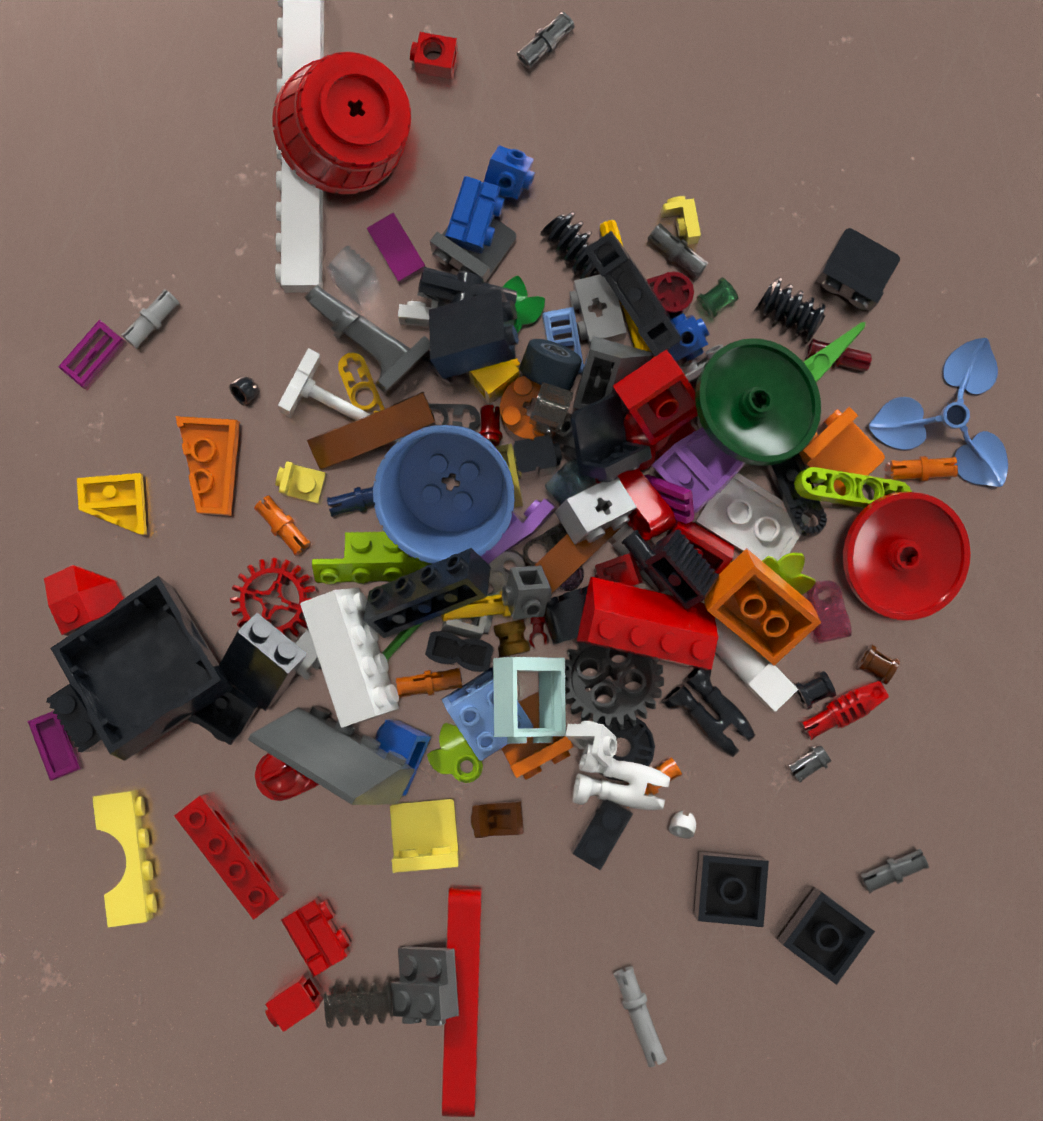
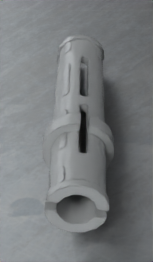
M633 966L626 967V971L620 969L614 973L624 999L621 1003L623 1008L629 1012L648 1067H654L655 1061L660 1065L667 1060V1057L664 1054L645 1002L648 999L646 994L641 993Z

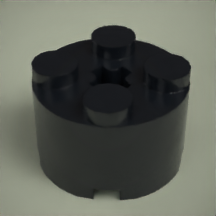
M588 586L558 596V598L557 596L553 597L550 603H547L543 617L553 645L578 637Z

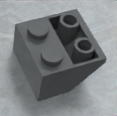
M592 336L573 408L581 409L611 394L618 395L613 385L654 357L653 353ZM621 400L623 414L629 413V410Z

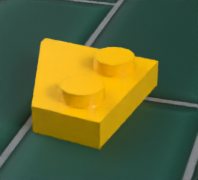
M134 473L77 478L78 508L80 511L137 534L147 535L143 474Z

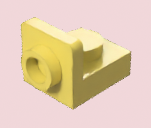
M678 196L668 199L667 203L662 205V218L680 215V217L676 218L679 237L684 236L688 245L698 243L701 233L694 198L686 200L684 196Z
M286 461L285 468L280 467L278 470L275 485L279 487L278 492L283 496L319 504L327 474L326 472L298 466Z

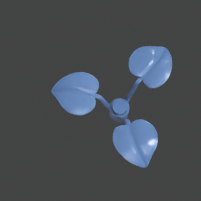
M979 338L969 341L957 348L947 358L943 369L944 380L947 384L959 387L957 402L947 405L942 410L941 415L923 419L924 410L919 402L910 397L894 398L886 403L870 422L869 429L872 434L885 445L895 449L908 450L918 447L925 441L926 430L924 425L942 421L943 425L949 429L959 428L967 443L959 447L954 456L957 458V464L955 465H958V475L965 481L973 484L995 487L1003 486L1008 472L1006 449L1002 441L988 431L978 433L971 440L968 427L966 426L970 418V411L963 404L964 390L974 395L982 394L989 390L996 382L998 367L989 340L987 338Z

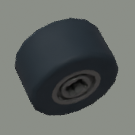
M532 339L527 345L519 370L525 377L539 385L566 391L572 389L582 359L577 353L563 345L545 339Z

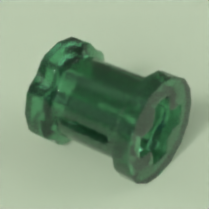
M723 277L718 279V284L707 293H700L696 297L701 308L712 319L718 316L717 312L728 303H735L739 299L733 286Z

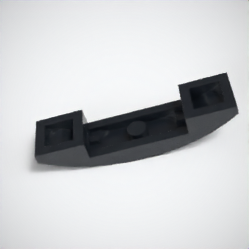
M612 231L585 249L600 275L605 277L638 327L639 334L655 357L683 340L661 301Z

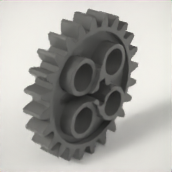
M576 641L578 651L573 649L567 650L568 657L571 660H565V693H567L565 695V704L573 703L571 706V713L573 715L582 711L581 722L592 718L593 722L598 724L601 721L605 722L606 728L609 730L612 727V723L617 722L620 730H623L625 720H628L635 726L636 715L644 719L647 718L645 707L656 709V701L653 698L662 697V690L658 687L664 686V677L659 676L663 674V665L657 664L659 662L658 659ZM616 655H623L627 658L621 663H615L611 660ZM588 668L598 671L594 676H585L582 672ZM611 676L614 680H617L612 682L611 679L607 677ZM634 681L640 683L641 687L636 690H630L625 685ZM601 695H608L612 698L610 702L605 704L596 701Z

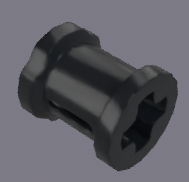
M825 671L818 673V677L801 684L798 682L794 684L798 689L796 692L798 698L806 710L811 709L812 704L826 697L833 698L837 696L835 688Z

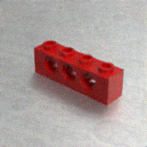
M207 793L198 796L174 815L253 920L284 896V893Z

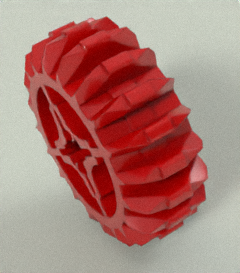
M277 558L271 559L270 568H268L264 559L259 560V571L253 565L247 566L251 576L248 578L240 573L238 578L245 582L243 587L233 585L232 590L240 592V598H230V603L240 604V608L234 609L232 615L244 616L238 621V627L241 628L253 617L249 606V598H252L261 603L263 608L261 616L269 623L275 621L276 616L282 611L296 613L289 622L276 628L288 638V631H291L295 637H299L301 633L296 626L300 624L302 627L308 628L306 621L303 620L304 614L300 603L312 599L308 598L307 594L316 591L315 586H304V584L310 581L311 577L306 574L298 578L302 567L297 565L290 572L291 561L287 559L283 562L281 568H279ZM271 575H278L276 581H273L272 586L268 590L259 591L253 589L261 579ZM287 578L294 583L298 590L299 604L289 601L285 595ZM277 592L280 594L277 598L282 599L281 602L289 606L274 605L271 610L269 609L271 604L267 603V600L260 598V595L274 597Z

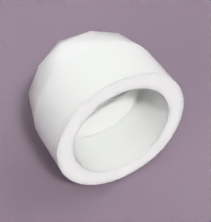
M680 811L671 819L669 831L680 838H692L696 829V820L691 813H689V816L683 815V811Z

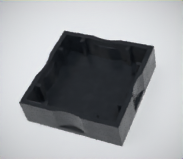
M157 576L121 600L106 615L85 624L50 648L69 683L83 699L88 716L109 754L123 761H126L233 689L174 588L160 576Z

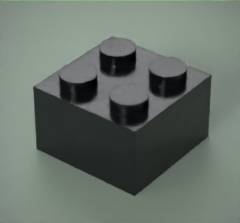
M699 852L694 917L697 921L764 927L769 861L764 857Z
M814 888L780 935L778 941L837 985L875 931L826 894Z

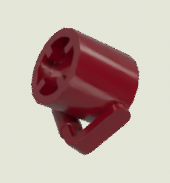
M673 271L646 279L649 285L654 284L653 291L671 319L681 313L686 314L694 296L693 284L687 276Z

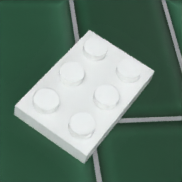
M739 473L733 477L720 493L715 495L705 505L695 521L701 527L735 546L739 551L743 552L747 548L761 561L767 556L773 557L778 561L782 556L789 554L801 535L794 528L783 501ZM803 514L801 519L806 526L811 518Z

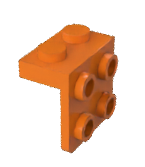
M850 406L842 413L839 409L834 411L824 421L828 427L820 434L816 432L809 444L799 453L802 461L808 468L818 467L866 476L872 473L884 461L885 456L853 422L858 415ZM835 480L834 490L841 496L845 495V485L840 480Z
M536 692L519 702L533 724V728H539V692ZM553 736V743H533V737H527V743L507 744L501 749L516 778L523 775L524 779L527 780L542 771L540 765L552 760L553 764H556L571 756L568 750L574 746L566 736Z

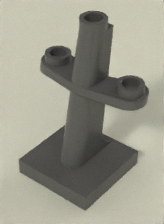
M316 285L304 297L312 307L332 322L333 336L339 339L345 333L378 361L381 372L375 384L383 392L430 349V341L425 335L410 349L323 290L319 285Z

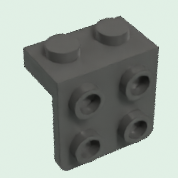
M493 218L491 227L495 228L494 238L490 247L484 246L482 254L461 248L446 238L445 235L448 227L443 234H440L438 231L430 240V246L433 252L432 255L444 265L451 264L459 270L458 273L468 272L482 277L486 283L515 242L516 233L496 218Z

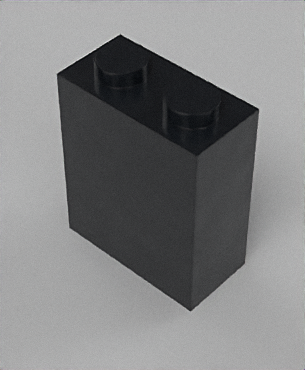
M502 289L429 310L430 360L443 379L516 359L515 345L519 344V338L513 320L517 319L514 302L512 300L508 301Z
M256 613L237 631L219 665L229 682L266 711L284 693L307 653L260 614Z

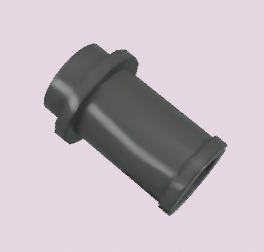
M821 745L817 748L811 747V752L793 764L788 765L793 774L805 767L795 774L799 783L822 767L828 768L827 764L831 762V759Z

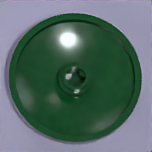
M757 338L742 339L729 343L707 361L698 377L695 403L700 423L712 442L720 450L736 460L759 466L782 463L803 450L812 440L818 429L821 417V398L817 383L805 363L792 351L778 343Z

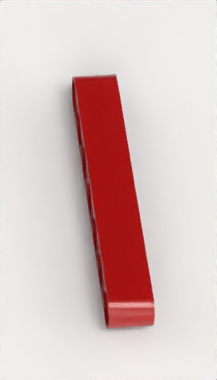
M449 888L447 948L455 949L459 1016L446 1019V1024H444L442 1116L475 1117L481 889Z

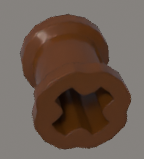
M872 644L861 658L858 669H866L880 677L881 682L886 685L897 671L900 660L898 658L891 659L877 651V647Z

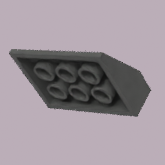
M313 705L312 708L298 707L253 732L248 738V741L351 805L398 804L415 770L405 764L407 759L404 756L393 751L385 752L379 748L381 743L366 735L360 737L355 734V727L352 725L341 728L339 720L337 722L329 718L330 713L327 710Z

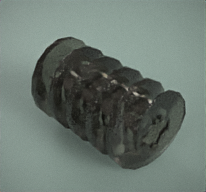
M388 980L384 982L381 991L378 990L375 982L371 983L369 992H366L363 984L359 983L356 993H353L350 985L346 984L343 994H340L337 986L333 985L330 995H327L326 992L324 993L326 1026L332 1028L337 1018L339 1025L345 1027L349 1017L353 1025L358 1026L362 1016L366 1024L371 1025L375 1015L378 1021L384 1024L388 1013L393 1021L392 993Z

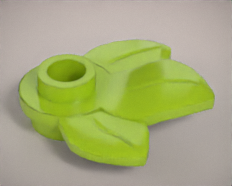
M789 553L782 556L778 561L770 556L762 560L801 595L809 591L816 584L815 579L801 574L805 563V557L802 553Z
M448 723L443 724L439 735L441 749H436L427 754L429 763L440 774H453L460 782L470 783L475 781L482 773V761L478 760L457 726ZM465 760L473 764V769L469 773L461 770V763Z

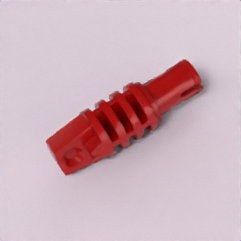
M880 681L857 689L855 688L827 703V706H825L826 710L806 721H802L801 724L805 731L817 725V727L807 733L810 740H813L834 727L842 729L870 714L872 710L889 698L888 693Z

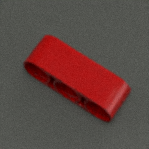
M639 468L625 471L617 476L637 507L628 516L630 519L628 524L634 531L638 530L645 541H649L675 526V515L671 507ZM595 478L596 484L601 483L600 481H598L597 478Z

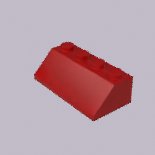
M590 577L577 641L693 668L712 670L718 642V632L715 617L707 611L705 603L699 602L691 608L685 609L675 596Z

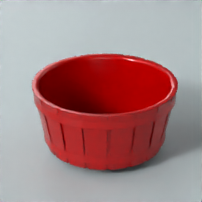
M339 52L304 65L284 83L285 85L281 87L274 103L276 106L273 108L272 115L273 132L278 149L282 152V157L301 179L312 186L315 185L320 190L348 195L370 190L377 186L378 183L383 182L398 164L406 145L411 126V108L403 85L386 65L364 54ZM350 101L353 104L357 101L363 104L361 110L364 112V115L357 114L355 117H352L349 114L351 109L347 106L348 102Z

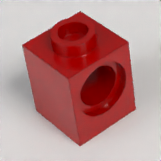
M420 32L418 42H412L410 50V61H414L415 73L452 79L458 52L457 38ZM429 51H438L441 54L435 60L425 57Z

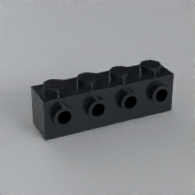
M469 548L408 575L401 576L382 586H377L368 593L364 621L379 635L386 638L483 599L488 594L491 566L472 548Z

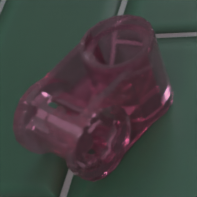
M830 580L817 581L807 591V600L812 603L821 621L813 630L817 642L821 644L850 637L852 634L851 623L845 609L840 587ZM823 590H829V597H826L825 600L819 599V593H822Z

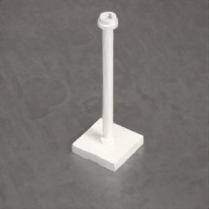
M309 348L278 404L280 413L290 418L301 398H308L309 396L355 421L370 415L366 411L315 385L316 381L312 378L320 365V354ZM403 436V437H401V438H399V439H397V440H394V441H395V442H398V441H400L402 438H404V437H406V436Z

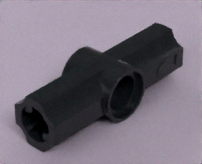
M424 267L417 296L450 304L502 289L507 300H512L515 304L517 291L485 283L482 277L473 273L462 272L454 275Z

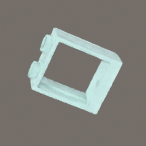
M493 658L494 737H507V744L527 743V737H533V743H553V736H565V658ZM517 672H539V728L518 729Z

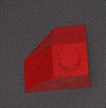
M75 565L44 578L48 606L61 635L69 636L85 624L101 618L124 599L116 580Z

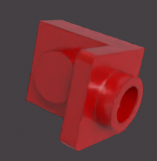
M631 553L595 565L597 571L595 578L629 586L643 583L637 562Z

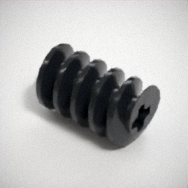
M574 212L559 215L543 228L540 235L543 237L549 235L547 243L549 246L557 245L555 250L557 255L566 254L563 259L566 265L574 263L572 267L573 274L582 273L580 279L593 276L598 270L585 252L586 248L595 243L589 244L587 242L592 232L588 231L580 234L579 231L584 223L582 221L576 224L571 223L575 216Z
M778 277L770 284L755 309L764 304L763 315L765 316L774 310V322L776 323L785 317L784 328L786 329L797 324L795 335L799 336L805 330L808 331L806 341L809 343L826 316L824 315L825 304L822 303L814 309L815 299L813 297L802 302L804 292L800 290L792 296L793 285L790 283L781 289L782 278Z

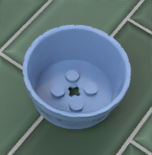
M455 425L425 427L402 438L384 456L385 459H382L377 469L376 481H374L373 486L374 508L379 523L383 526L382 529L388 538L406 554L414 558H420L419 560L434 564L469 548H472L481 556L486 553V550L489 551L502 538V534L507 530L512 518L515 502L514 484L506 461L497 448L483 435L474 430ZM450 473L456 474L455 479L460 481V486H454L452 490H447V484L442 482V478H447Z

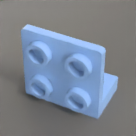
M493 667L463 685V688H458L441 699L447 712L478 760H484L507 745V737H494ZM517 700L518 729L533 728V724Z

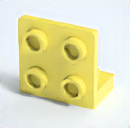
M453 799L398 803L390 806L394 853L392 858L393 873L459 866Z

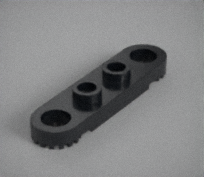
M798 453L782 463L767 465L796 531L806 537H814L820 534L827 522V515L820 501L803 498L795 489V477L800 472L806 470L800 454ZM810 477L807 478L806 482L810 483L812 488H814L813 483L810 481ZM805 513L815 515L818 519V525L816 527L805 526L801 519L802 515Z

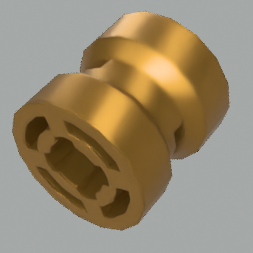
M524 619L493 626L495 636L500 641L498 647L500 657L531 651L529 641L524 637V631L526 630Z

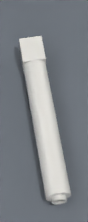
M627 524L613 535L616 542L612 546L621 555L630 553L625 545L621 543L634 532ZM652 540L646 541L650 548L653 549L655 544ZM644 570L640 571L641 576L656 592H659V589ZM668 588L662 592L663 594L674 596ZM715 617L718 632L715 653L745 683L744 685L770 712H776L798 689L776 666Z

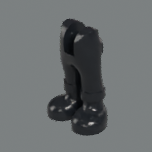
M694 668L685 678V682L702 696L705 703L710 705L719 718L715 719L702 703L693 697L684 684H679L663 698L662 704L670 710L679 708L686 711L685 715L690 720H693L701 733L716 748L734 757L740 750L723 731L732 724L737 733L750 742L756 736L753 728L736 705L725 697L717 686H712L710 680L711 670Z

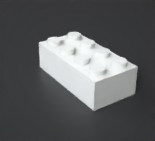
M359 588L333 590L300 603L341 728L399 709L397 703L399 695L396 687L390 682L387 673L389 669L388 662L384 654L380 652L377 643L378 633L364 621L367 599L360 592Z

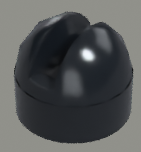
M240 377L229 385L233 397L243 405L249 403L257 395L258 387L257 385L252 386L254 381L252 378Z

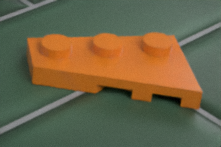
M175 416L177 426L180 428L182 435V449L187 458L190 472L188 476L196 512L199 514L231 516L240 421L234 419Z

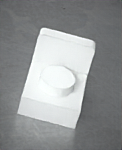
M432 300L431 307H426L425 303L419 301H408L407 305L399 304V323L429 327V310L446 305V303Z

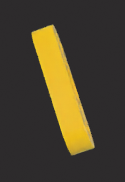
M347 353L342 356L338 363V370L352 405L366 412L374 410L377 406L380 407V410L385 409L365 359L357 353ZM353 360L355 364L361 363L362 365L357 369L361 380L368 377L369 381L359 382L350 388L349 384L356 382L352 373H345V369L349 367L348 362ZM369 389L373 392L374 398L369 405L362 406L356 402V394L359 390Z

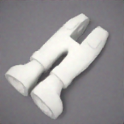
M586 744L579 764L580 771L600 773L606 777L627 781L629 784L621 785L603 779L597 780L578 773L574 785L573 803L583 805L590 796L597 795L598 799H607L635 809L661 810L664 808V799L651 794L647 795L645 790L647 783L654 786L669 787L671 779L669 776L652 767L634 762L618 761L612 758L610 767H604L592 756L593 744Z

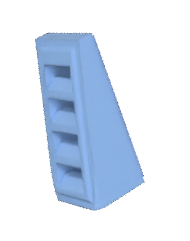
M574 307L544 312L542 319L546 340L565 347L573 346L574 352L582 359L578 374H582L584 364ZM568 320L569 325L553 328L551 326L552 322ZM571 333V338L554 341V335Z

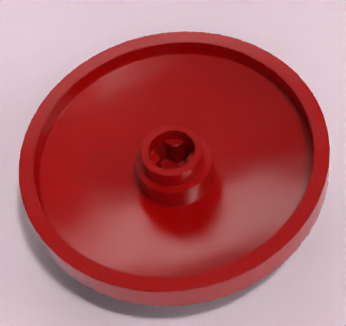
M909 491L882 496L865 507L852 523L847 533L843 550L845 575L856 597L872 611L897 620L925 618L948 605L958 594L966 580L971 558L967 531L955 511L936 497Z

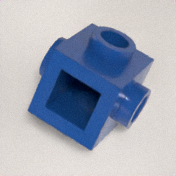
M499 145L490 158L484 182L501 187V196L518 199L523 189L529 190L535 176V172L530 171L534 159L526 156L520 150L508 149Z
M684 313L673 317L672 321L680 335L682 336L686 331L690 334L687 342H682L681 340L668 349L673 359L678 361L685 357L689 361L703 354L702 347L708 345L705 337L710 334L702 318L696 320L693 315L686 317Z

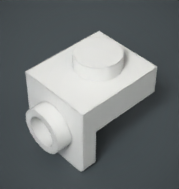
M582 721L581 724H568L565 736L579 749H584L587 743L593 744L592 756L604 767H610L612 758L617 751L616 736L603 724L593 721Z

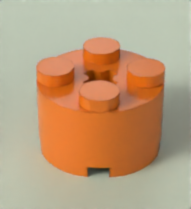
M522 376L512 382L502 395L500 402L501 421L505 430L516 441L524 439L534 441V437L544 435L552 437L563 420L564 401L560 390L544 387ZM532 404L537 405V411L540 413L534 412L532 417L527 415V409L524 407H530Z

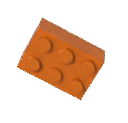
M747 548L719 574L718 580L704 600L708 612L774 666L821 623L812 603Z

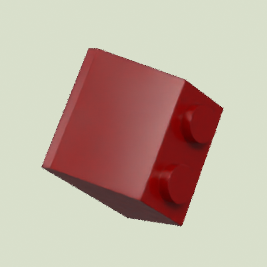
M667 349L613 385L615 391L652 446L698 416L695 403L696 392Z

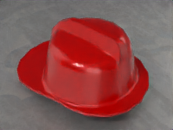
M269 753L263 756L256 766V785L260 792L270 800L283 801L291 799L319 785Z

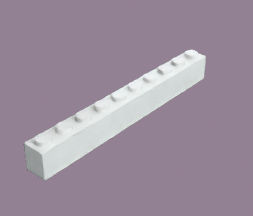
M278 0V6L283 7V18L277 19L278 37H283L282 48L277 49L278 68H282V79H277V94L281 87L285 85L284 83L297 70L312 61L324 57V0ZM276 144L277 159H282V171L276 172L277 190H281V202H276V219L281 221V233H276V251L281 252V264H276L275 268L276 283H281L285 293L310 292L316 285L323 289V190L301 179L296 174V171L292 170L281 155L282 152Z

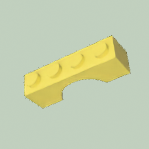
M138 790L93 796L96 829L114 836L122 845L126 856V869L121 881L114 889L104 894L107 926L115 927L148 922L153 919V913L157 911V901L155 894L150 893L149 880L153 879V868L151 861L146 860L145 848L149 847V835L147 829L142 827L141 816L145 815L144 798L139 796Z

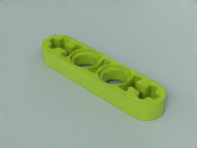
M810 467L800 472L794 481L797 493L803 498L865 508L876 499L893 492H912L910 487L901 481L818 467ZM810 477L812 483L820 484L824 482V485L812 488L811 484L806 482V479ZM835 480H840L844 483L846 488L844 496L839 495L834 490ZM864 484L869 485L873 489V500H868L864 497L862 492Z

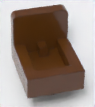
M521 801L484 803L472 807L471 826L474 830L475 838L524 834Z

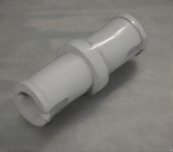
M164 289L147 309H141L139 312L140 316L121 336L137 349L154 329L158 330L162 326L161 321L176 305H179V301Z

